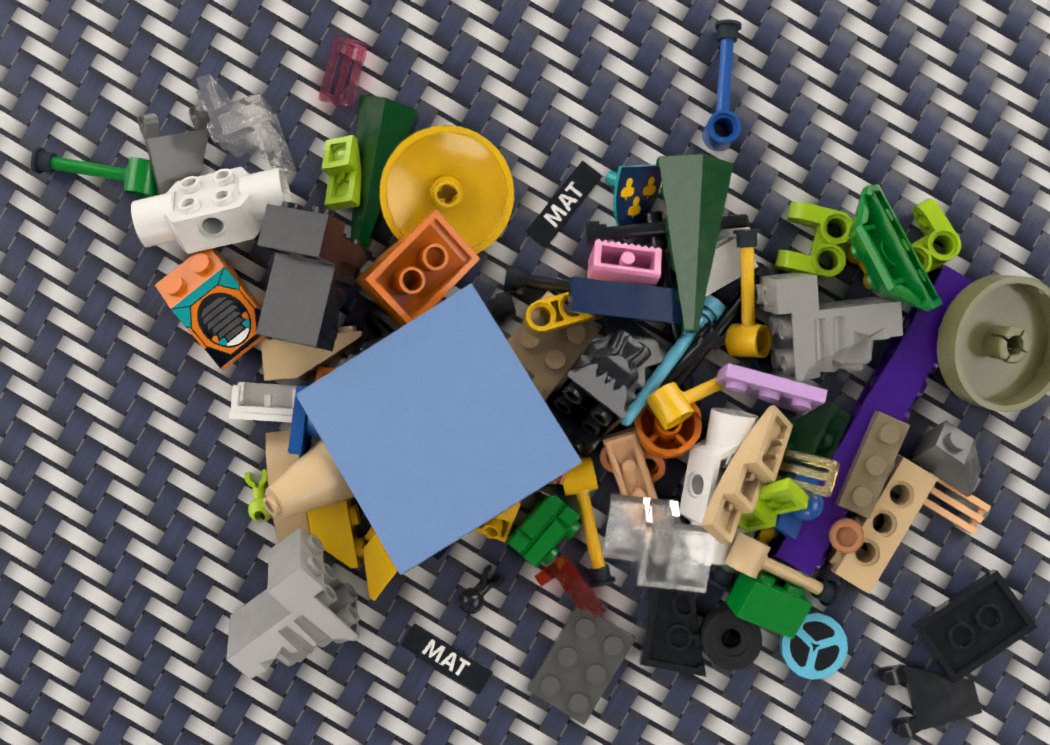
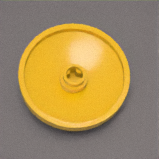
M437 125L413 133L394 149L382 172L380 182L381 209L388 227L398 240L430 212L437 209L471 249L478 254L489 247L500 236L512 213L514 184L507 162L500 151L488 139L468 128L455 125Z

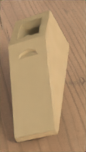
M357 326L337 327L338 335L333 352L272 338L271 340H261L264 381L306 378L317 371L318 366L326 365L366 339V333L357 331Z

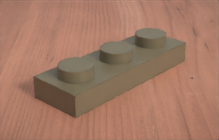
M880 411L874 412L835 501L836 505L870 519L908 432L909 424Z

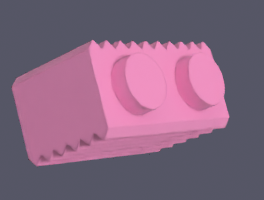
M598 239L595 241L588 259L587 278L656 286L661 276L662 250L659 247L656 249L653 246L648 248L646 245L641 247L639 244L634 246L633 243L628 245L626 242L624 244L620 242L615 244L613 241L608 243L607 240L602 242Z

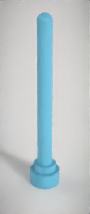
M712 295L705 297L698 330L706 322L708 324L716 322L725 310L724 305ZM683 332L663 361L645 382L643 389L636 394L637 398L628 406L629 410L621 424L625 426L632 424L647 404L646 399L659 388L695 340L694 338L698 336V332L693 334Z

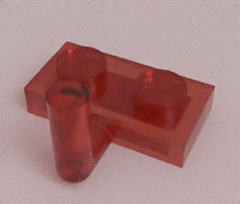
M563 554L534 576L541 587L556 577L567 594L574 591L570 595L579 609L583 611L587 608L594 618H597L606 611L593 589L580 574L571 558L566 556V554Z

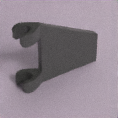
M207 105L189 108V116L194 125V131L161 137L156 114L150 113L138 116V125L145 139L158 195L166 194L177 181H181L189 176H200L210 132V111Z

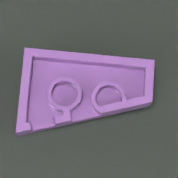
M730 363L718 370L716 383L725 386V389L729 392L747 394L797 414H803L824 404L827 396L826 389Z

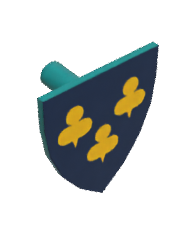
M656 164L619 166L618 173L614 171L607 173L605 177L606 183L615 186L613 204L617 226L642 224L644 222L642 215L650 212L662 182L660 168H657Z

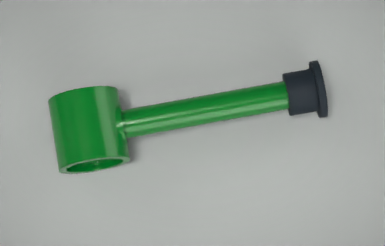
M42 147L35 148L31 156V168L36 174L43 172L54 173L58 170L124 181V192L142 197L158 195L151 163L147 159L129 157L128 165L125 168L57 157L56 153L46 152Z

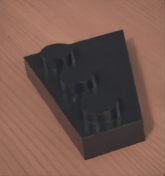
M656 564L639 663L644 666L706 677L692 574L689 569Z

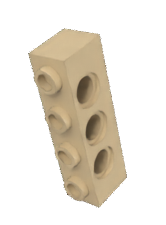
M897 456L870 519L858 514L851 517L864 530V542L867 545L866 555L857 559L855 552L842 553L833 547L827 557L829 563L826 569L870 594L937 482L938 477L908 459ZM895 485H898L901 495L897 501L893 502L890 498V491ZM882 514L884 524L879 530H875L873 528V519L876 515Z

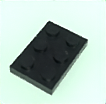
M993 569L911 624L949 681L954 684L1037 628V625L998 570Z

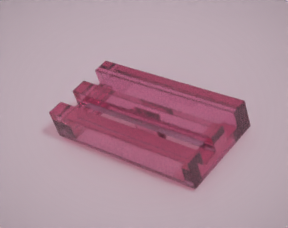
M338 35L334 36L319 94L320 101L326 103L328 101L334 105H343L346 108L352 109L368 50L367 43ZM345 45L347 46L335 93L332 95L329 94L341 46ZM354 48H357V55L355 58L346 97L344 98L342 97L345 82L347 79Z

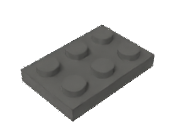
M578 602L527 686V690L585 725L636 638Z

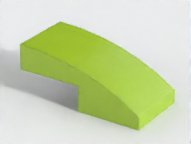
M354 135L326 140L321 167L329 175L324 205L332 211L358 207L361 196V163L357 138Z
M790 477L763 486L754 513H742L738 526L746 533L775 527L777 515L807 509L809 496Z

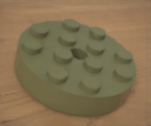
M990 275L972 282L954 298L938 328L937 357L941 374L950 390L957 397L968 404L992 411L1014 412L1036 403L1050 390V288L1047 285L1029 277Z

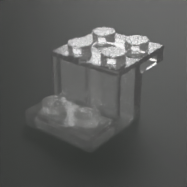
M210 74L196 78L200 89L195 92L201 109L203 111L207 110L211 122L207 123V128L214 143L218 142L224 151L228 150L236 158L259 150L263 160H268L272 168L281 167L285 175L296 171L276 112L260 92L230 102L227 92Z
M611 494L603 543V558L636 561L637 585L706 593L716 539L702 526L681 524L678 501Z

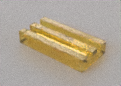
M785 449L783 458L830 469L829 473H824L781 462L779 468L783 471L826 481L825 486L822 487L792 479L803 491L831 497L840 464L834 460ZM777 475L775 482L788 477Z

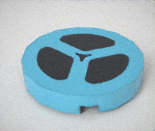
M817 611L808 612L794 639L780 635L779 639L780 654L786 665L797 675L811 680L824 679L836 673L844 663L848 651L847 637L841 625L830 616Z

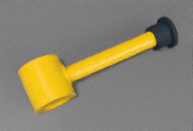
M761 229L733 230V234H736L737 247H740L742 323H733L727 330L725 344L727 352L731 356L765 358L769 354L772 345L770 328L767 325L755 323L754 247H757V233H761Z
M744 357L742 362L736 364L763 372L758 358ZM717 377L684 392L679 389L675 382H671L653 392L646 401L664 430H668L682 423L694 413L690 404L724 389L725 386L717 384Z
M590 456L581 458L583 463L567 472L563 488L565 496L576 495L592 567L589 569L592 581L589 582L590 587H601L614 583L616 580L614 576H611L609 565L604 562L589 492L598 489L596 474Z

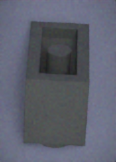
M947 420L922 435L912 459L966 497L972 495L981 472L974 439Z

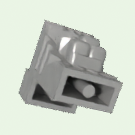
M798 272L758 277L759 284H755V304H759L760 310L772 313L768 320V326L771 335L774 336L775 349L771 350L772 367L776 369V373L793 381L802 382L820 377V372H835L838 369L862 370L864 364H868L872 359L874 340L903 336L901 301L880 297H866L819 303L817 275Z
M301 527L269 550L267 589L230 615L226 660L250 680L259 673L265 672L275 659L286 666H293L296 662L300 663L309 653H312L316 646L323 648L332 641L338 644L350 640L355 641L359 638L358 621L360 618L357 612L358 595L355 589L348 583L344 584L336 577L333 569L323 561L324 546L315 535H309Z

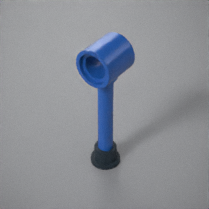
M732 19L720 20L715 23V29L718 30L717 41L720 42L716 112L712 114L702 132L704 144L713 151L728 149L741 131L740 119L735 113L729 111L734 43L738 39V31L742 28L741 22ZM722 125L726 127L729 136H718L714 131V126Z

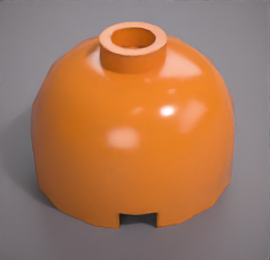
M647 403L633 423L641 447L652 456L663 459L678 458L690 451L698 441L702 430L701 411L696 403L690 404L694 413L689 418L668 430H664Z

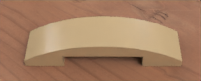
M290 430L266 433L268 486L303 456L289 454ZM307 512L281 519L277 515L273 516L278 543L299 527L311 535Z

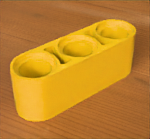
M569 292L532 303L525 312L523 324L530 334L539 336L603 318L604 316L579 314L576 317L568 316L563 308L564 303L568 302ZM534 311L544 312L548 317V324L545 326L535 325L531 320V313Z

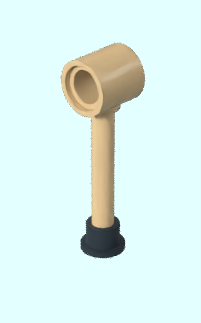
M742 532L738 533L724 562L725 564L755 579L760 570L769 572L811 592L812 596L819 599L820 603L826 607H831L838 601L841 590L837 582L833 580L825 581L823 579L815 580L767 556L771 547Z

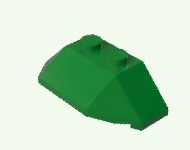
M868 185L863 188L848 236L852 242L850 244L852 254L859 262L862 261L868 272L866 279L869 286L874 291H878L881 297L901 301L903 304L925 311L942 305L943 303L880 185Z

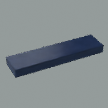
M582 277L570 278L569 313L675 325L683 324L681 305L676 299L678 289Z

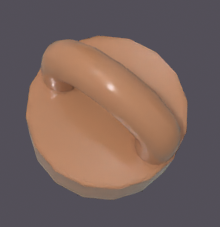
M841 518L831 525L829 541L837 551L853 553L858 551L863 545L864 530L856 520Z

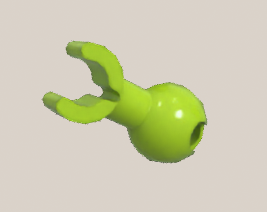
M267 469L262 470V479L259 485L253 480L252 472H245V481L252 487L253 500L248 506L249 516L256 522H266L272 517L263 502V499L266 497L265 486L268 484ZM261 513L265 516V519L262 521L259 519Z

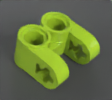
M928 198L914 206L912 213L924 237L911 245L926 273H929L959 254L961 240L936 201ZM934 241H938L943 245V255L934 250Z
M791 202L787 220L814 228L811 251L809 255L788 250H778L774 267L790 273L798 272L817 275V280H826L838 275L846 265L845 254L850 239L848 235L853 222L852 218L842 211L804 202ZM829 222H833L840 227L841 234L839 238H834L828 234L827 224ZM820 254H826L832 259L831 270L821 268L818 262Z

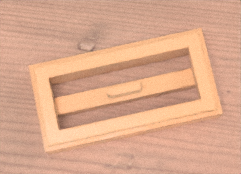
M938 478L936 483L977 508L973 511L935 487L932 488L930 494L970 517L968 523L927 498L923 505L974 535L977 531L975 527L978 523H982L984 512H988L991 506L973 495L966 497Z

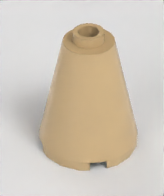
M320 439L266 488V497L263 499L267 511L272 516L277 515L279 518L285 519L354 498L355 496L322 439Z

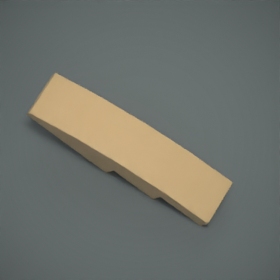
M775 405L769 406L731 459L713 493L702 520L701 526L720 544H732L742 513H754L763 483H773L776 480L793 424Z

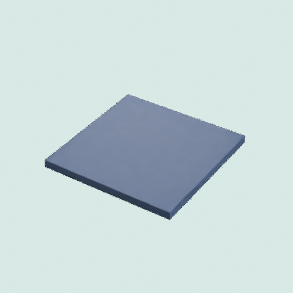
M472 283L295 394L400 575L408 572L583 463Z

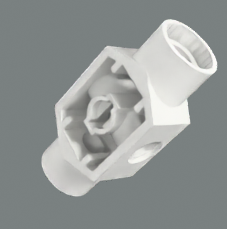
M242 167L225 168L212 174L186 177L181 181L175 182L166 194L135 200L131 204V214L136 233L145 247L176 241L187 254L254 239L261 230L267 204L281 206L282 201L292 202V197L287 179L281 167L249 174Z
M711 408L706 439L695 444L689 452L679 513L691 521L685 553L693 559L711 564L726 565L724 562L738 533H745L738 526L732 544H720L701 526L713 493L728 464L759 419V416L728 408Z

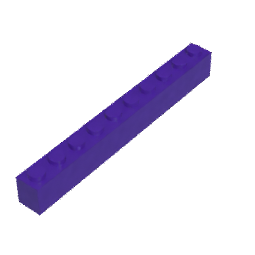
M946 265L934 269L929 276L943 304L929 311L916 307L910 308L902 322L903 336L893 337L814 473L820 479L815 490L820 493L824 501L822 513L812 521H803L796 540L778 533L770 546L769 552L811 576L813 571H818L826 559L824 552L830 544L829 531L831 525L835 521L845 518L847 513H852V511L836 505L835 501L874 412L880 411L906 423L911 413L908 409L913 400L918 399L927 387L926 378L931 370L933 371L939 366L937 357L938 328L954 298L965 287L974 282Z

